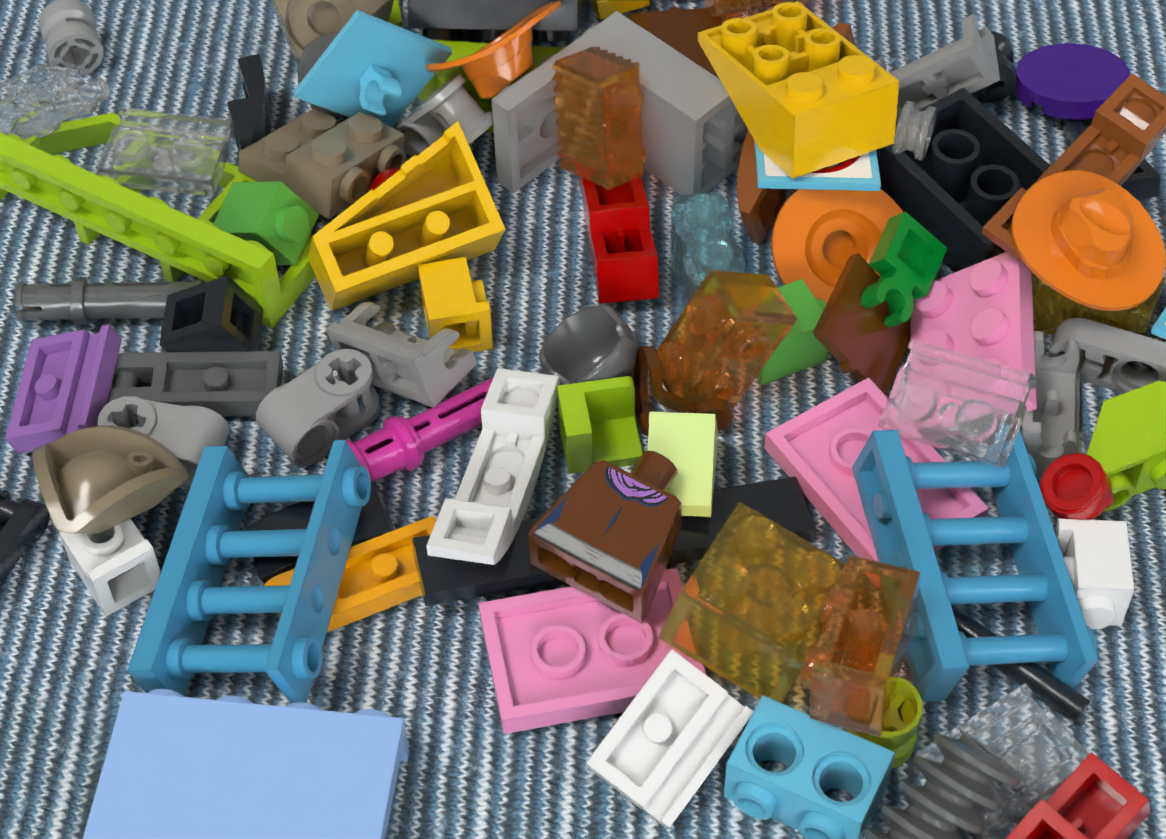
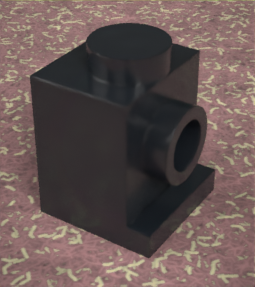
M228 275L169 294L166 300L159 345L167 352L258 351L263 308Z

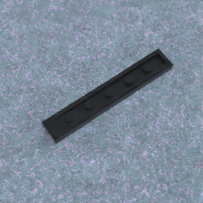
M796 476L714 489L711 517L681 516V529L667 566L812 542L815 526ZM541 517L521 521L510 547L495 565L429 556L427 554V543L431 535L414 537L413 555L425 606L565 583L530 564L528 533Z

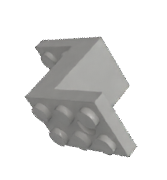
M618 11L596 26L588 28L578 39L557 54L547 57L540 66L516 83L506 86L492 99L497 182L511 193H515L595 134L626 157L635 156L637 165L694 203L738 168L743 143L748 132V128L718 77Z

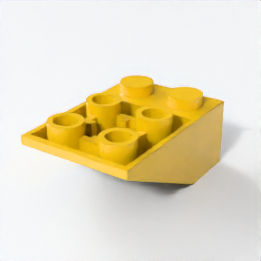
M799 1L780 3L771 10L746 18L729 19L720 26L698 32L699 44L758 148L792 179L895 143L899 80Z

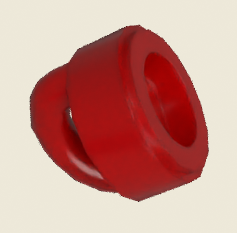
M1073 453L1061 456L1045 469L1040 481V490L1044 502L1059 519L1092 520L1114 502L1112 485L1102 465L1090 455Z

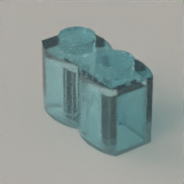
M718 191L676 196L672 204L670 263L675 278L682 285L681 305L683 316L688 326L696 334L733 330L736 303L743 301L745 258L740 246L732 238L733 215L731 208Z

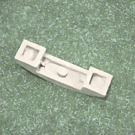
M497 368L481 408V434L455 499L445 498L427 543V554L429 556L495 565L504 556L520 527L536 485L552 426L559 376Z

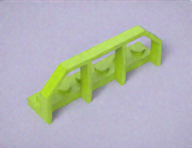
M115 113L33 128L23 139L14 134L6 135L0 132V200L10 192L74 221L79 240L87 245H90L99 234H103L158 259L164 279L168 282H177L185 272L206 282L228 275L263 308L262 325L271 329L316 277L308 259L312 240L311 233L297 264L292 265L279 280L273 252H270L265 246L256 241L243 240L219 229L213 224L232 183L258 182L239 172L236 165ZM111 142H118L139 151L133 160L114 179L107 175L99 176L74 165L66 157L56 154ZM165 164H169L224 188L197 219L171 208L157 197H146L138 193Z

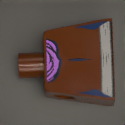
M654 451L643 452L630 473L605 460L594 462L528 533L530 564L642 623L648 614L681 529L682 502L676 496L666 492L678 474L676 466L668 458Z

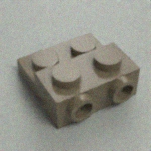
M312 109L239 151L238 171L258 182L281 181L318 214L330 219L369 192V187L374 178L382 171L400 168L405 163V134L382 123L377 117L366 115L362 112H358L345 121L339 122L328 113Z

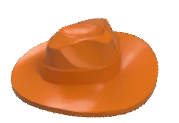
M561 1L550 2L531 12L512 28L473 54L451 62L426 64V70L436 73L462 66L479 97L482 99L493 98L502 89L513 84L532 68L534 63L531 46L532 26L556 9L562 7Z
M1082 170L1054 173L1035 183L1023 195L1016 206L1011 222V235L1016 251L1027 267L1041 281L1064 297L1093 309L1121 311L1136 307L1145 302L1160 284L1166 264L1165 247L1161 234L1155 222L1140 202L1112 180L1096 173Z
M881 189L880 191L795 190L781 207L776 217L771 237L773 263L783 285L803 279L816 299L821 298L827 303L849 256L859 253L869 264L888 219L902 213V209Z

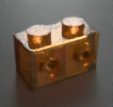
M710 270L657 349L662 383L667 392L693 403L702 400L705 402L710 398H720L728 401L731 408L736 406L797 321L796 316L769 275Z
M852 555L849 556L839 589L829 588L823 603L819 628L825 630L820 647L809 646L802 668L800 687L811 690L810 719L881 737L916 619L920 580L919 571Z

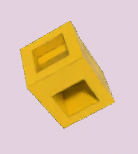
M466 257L448 258L437 262L418 264L422 307L429 340L440 330L449 328L460 333L457 341L449 346L451 349L459 351L462 348H466L473 352L493 349L489 301H486L483 281H471Z

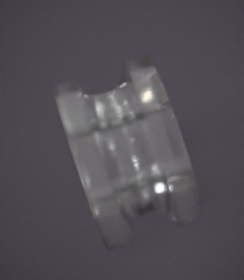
M906 101L897 125L893 153L901 155L905 150H910L914 153L915 159L924 160L932 138L937 108L929 106L926 110L920 111L915 107V102Z

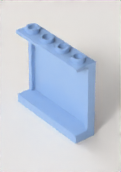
M154 689L148 693L124 691L83 839H385L400 761H408L409 756L404 718L392 717L385 712L374 709H362L355 713L325 711L315 705L303 702L290 703L284 707L254 704L238 696H222L217 700L185 697L178 692L168 689Z

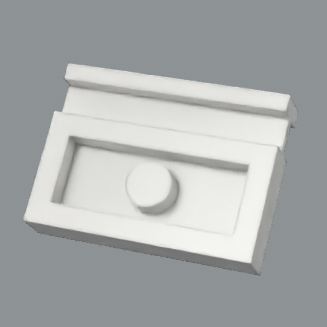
M671 649L584 765L640 809L645 810L667 829L674 823L748 722L754 711L740 704L728 694V691Z

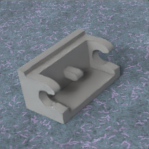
M975 14L962 19L963 38L890 72L892 76L899 80L896 122L963 87L972 94L1000 81L994 36L987 27L978 31ZM883 57L875 61L883 69H887Z
M364 302L358 305L340 323L333 322L326 329L335 351L352 349L367 356L373 370L371 385L433 408L478 364L472 350L462 348L457 351L449 348L459 338L460 333L449 328L442 329L428 341L396 330L394 324L387 321L380 323L374 328L365 326L367 321L375 317L380 310V305L372 302Z
M1034 331L1037 409L1015 416L1013 428L1020 429L1027 452L1035 460L1037 476H1043L1045 469L1054 460L1066 454L1079 453L1080 372H1076L1079 363V345L1074 339H1070L1065 345V354L1059 357H1049L1044 355V332Z

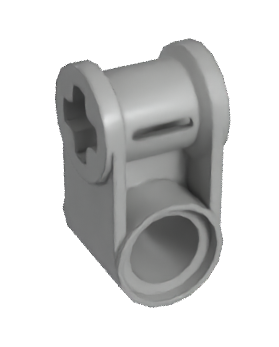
M460 73L438 88L397 126L396 130L405 134L404 150L410 158L422 153L442 137L444 131L457 121L461 126L468 145L493 124L492 112L485 113L463 87L465 79Z
M340 349L327 354L317 364L287 384L275 388L265 396L256 412L257 424L295 465L305 467L315 464L330 452L333 440L349 438L359 430L369 426L378 417L380 399L374 387L370 386L373 379L371 362L366 355L352 349ZM335 369H337L339 382L336 383L333 375ZM360 397L363 404L362 411H360L357 401Z
M123 396L112 400L103 407L98 415L97 422L98 426L113 425L139 431L164 445L187 469L189 478L177 487L185 490L190 489L204 447L225 446L230 429L227 420L211 409L201 406H180L150 401L136 396ZM134 413L137 414L140 427H136Z

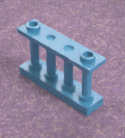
M1007 428L985 461L913 463L909 456H905L898 430H873L853 464L852 470L912 681L922 701H945L969 669V666L1048 662L1051 673L1074 689L1098 661L1096 638L1092 629L1086 625L1037 482L1035 460L1027 452L1020 429ZM991 487L1000 517L930 519L928 514L922 512L916 489ZM1009 543L1019 574L948 577L944 571H940L933 546ZM1028 601L1038 634L966 638L964 633L958 630L951 605Z
M333 440L324 474L250 477L228 446L204 447L127 672L145 693L154 689H168L186 696L190 680L196 673L267 672L290 703H307L313 679L318 677L322 668V647L362 506L368 503L371 494L369 473L360 464L346 440ZM315 501L307 529L239 531L245 510L253 503ZM299 556L290 585L221 587L227 566L232 562L233 558ZM281 613L272 644L202 645L209 622L214 618L215 614Z

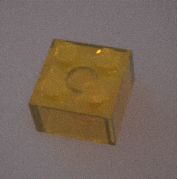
M739 502L680 592L658 638L755 697L761 699L762 695L782 703L859 571Z

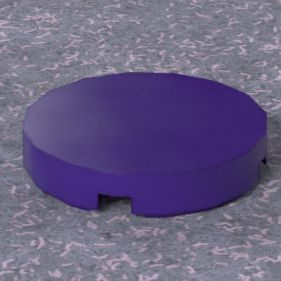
M1074 43L1045 45L1028 52L1018 61L1015 92L1021 102L1031 108L1032 101L1043 106V114L1050 117L1068 120L1092 119L1096 110L1130 76V70L1123 59L1105 49Z

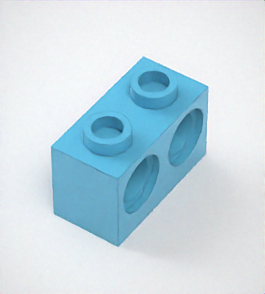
M762 695L726 763L724 797L732 800L735 806L745 814L760 820H768L770 818L799 830L805 839H863L864 836L861 832L865 826L869 827L888 787L895 752ZM767 760L778 761L784 764L787 769L780 772H771L761 768L758 763ZM830 789H840L848 792L854 799L839 802L830 799L823 792Z

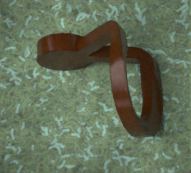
M639 346L633 373V383L635 387V409L642 434L648 436L649 412H651L648 399V369L653 395L661 405L679 413L716 414L718 431L725 429L732 423L731 405L724 399L709 398L693 403L665 391L662 384L657 350L654 346Z

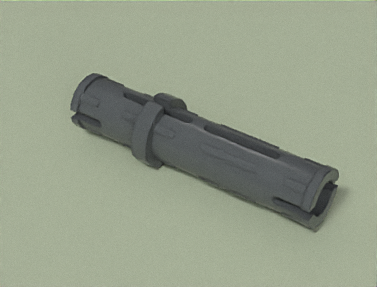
M73 277L71 283H18L15 293V307H22V310H17L16 314L20 322H27L28 320H72L75 326L88 325L90 319L164 318L167 295L202 284L203 280L89 283L87 277Z

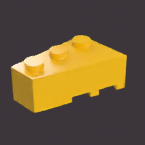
M457 121L444 131L442 137L418 156L414 155L405 162L398 172L374 191L371 189L312 236L308 259L330 311L419 279L418 264L437 262L448 258L466 257V260H470L496 249L506 229L459 122Z

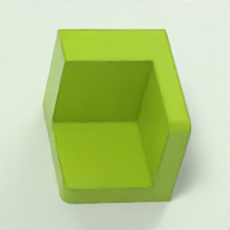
M625 376L558 385V424L568 474L586 472L594 462L603 460L617 467L636 465L642 455V448L635 420V387L633 378Z

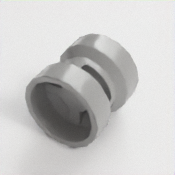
M57 0L49 4L40 14L39 28L42 39L46 43L47 58L53 70L61 75L70 77L84 76L94 71L101 64L104 53L101 39L96 32L93 12L89 6L80 0Z

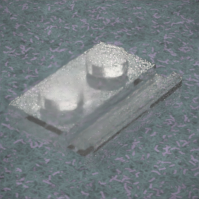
M120 109L118 127L113 126L97 166L99 176L107 175L112 177L124 187L214 197L229 156V143L234 142L235 139L232 120Z
M911 339L908 346L911 350L905 366H901L878 426L883 430H898L900 437L1004 469L1027 410L1025 403L1031 389H1035L1038 380L1031 372Z
M1023 684L945 734V736L959 739L962 735L959 728L966 731L1005 760L1022 776L1018 786H1011L996 780L993 781L1004 799V804L999 810H993L978 804L975 805L986 822V828L982 833L967 831L973 839L991 838L1030 812L1040 799L1043 801L1048 800L1089 755L1047 707L1042 709L1032 699V690L1026 684ZM933 742L917 752L914 761L920 756L941 763L944 756ZM913 762V769L920 775V770Z

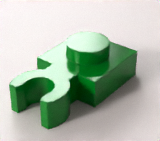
M906 211L888 219L868 264L881 276L878 282L870 284L865 288L861 297V305L865 309L879 305L884 300L887 301L889 312L885 318L884 325L888 328L909 320L913 313L914 300L928 295L948 249Z

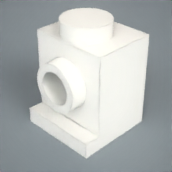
M131 519L102 533L71 534L59 532L71 564L105 617L155 590L161 571L154 549L149 541L143 538Z
M1058 519L1055 534L1086 625L1091 629L1122 626L1134 593L1127 522Z

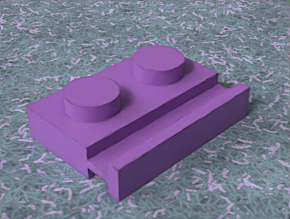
M110 324L101 326L100 333L90 335L83 329L31 340L5 440L18 454L33 451V449L46 443L50 444L76 430L98 426V415L108 401L122 341Z

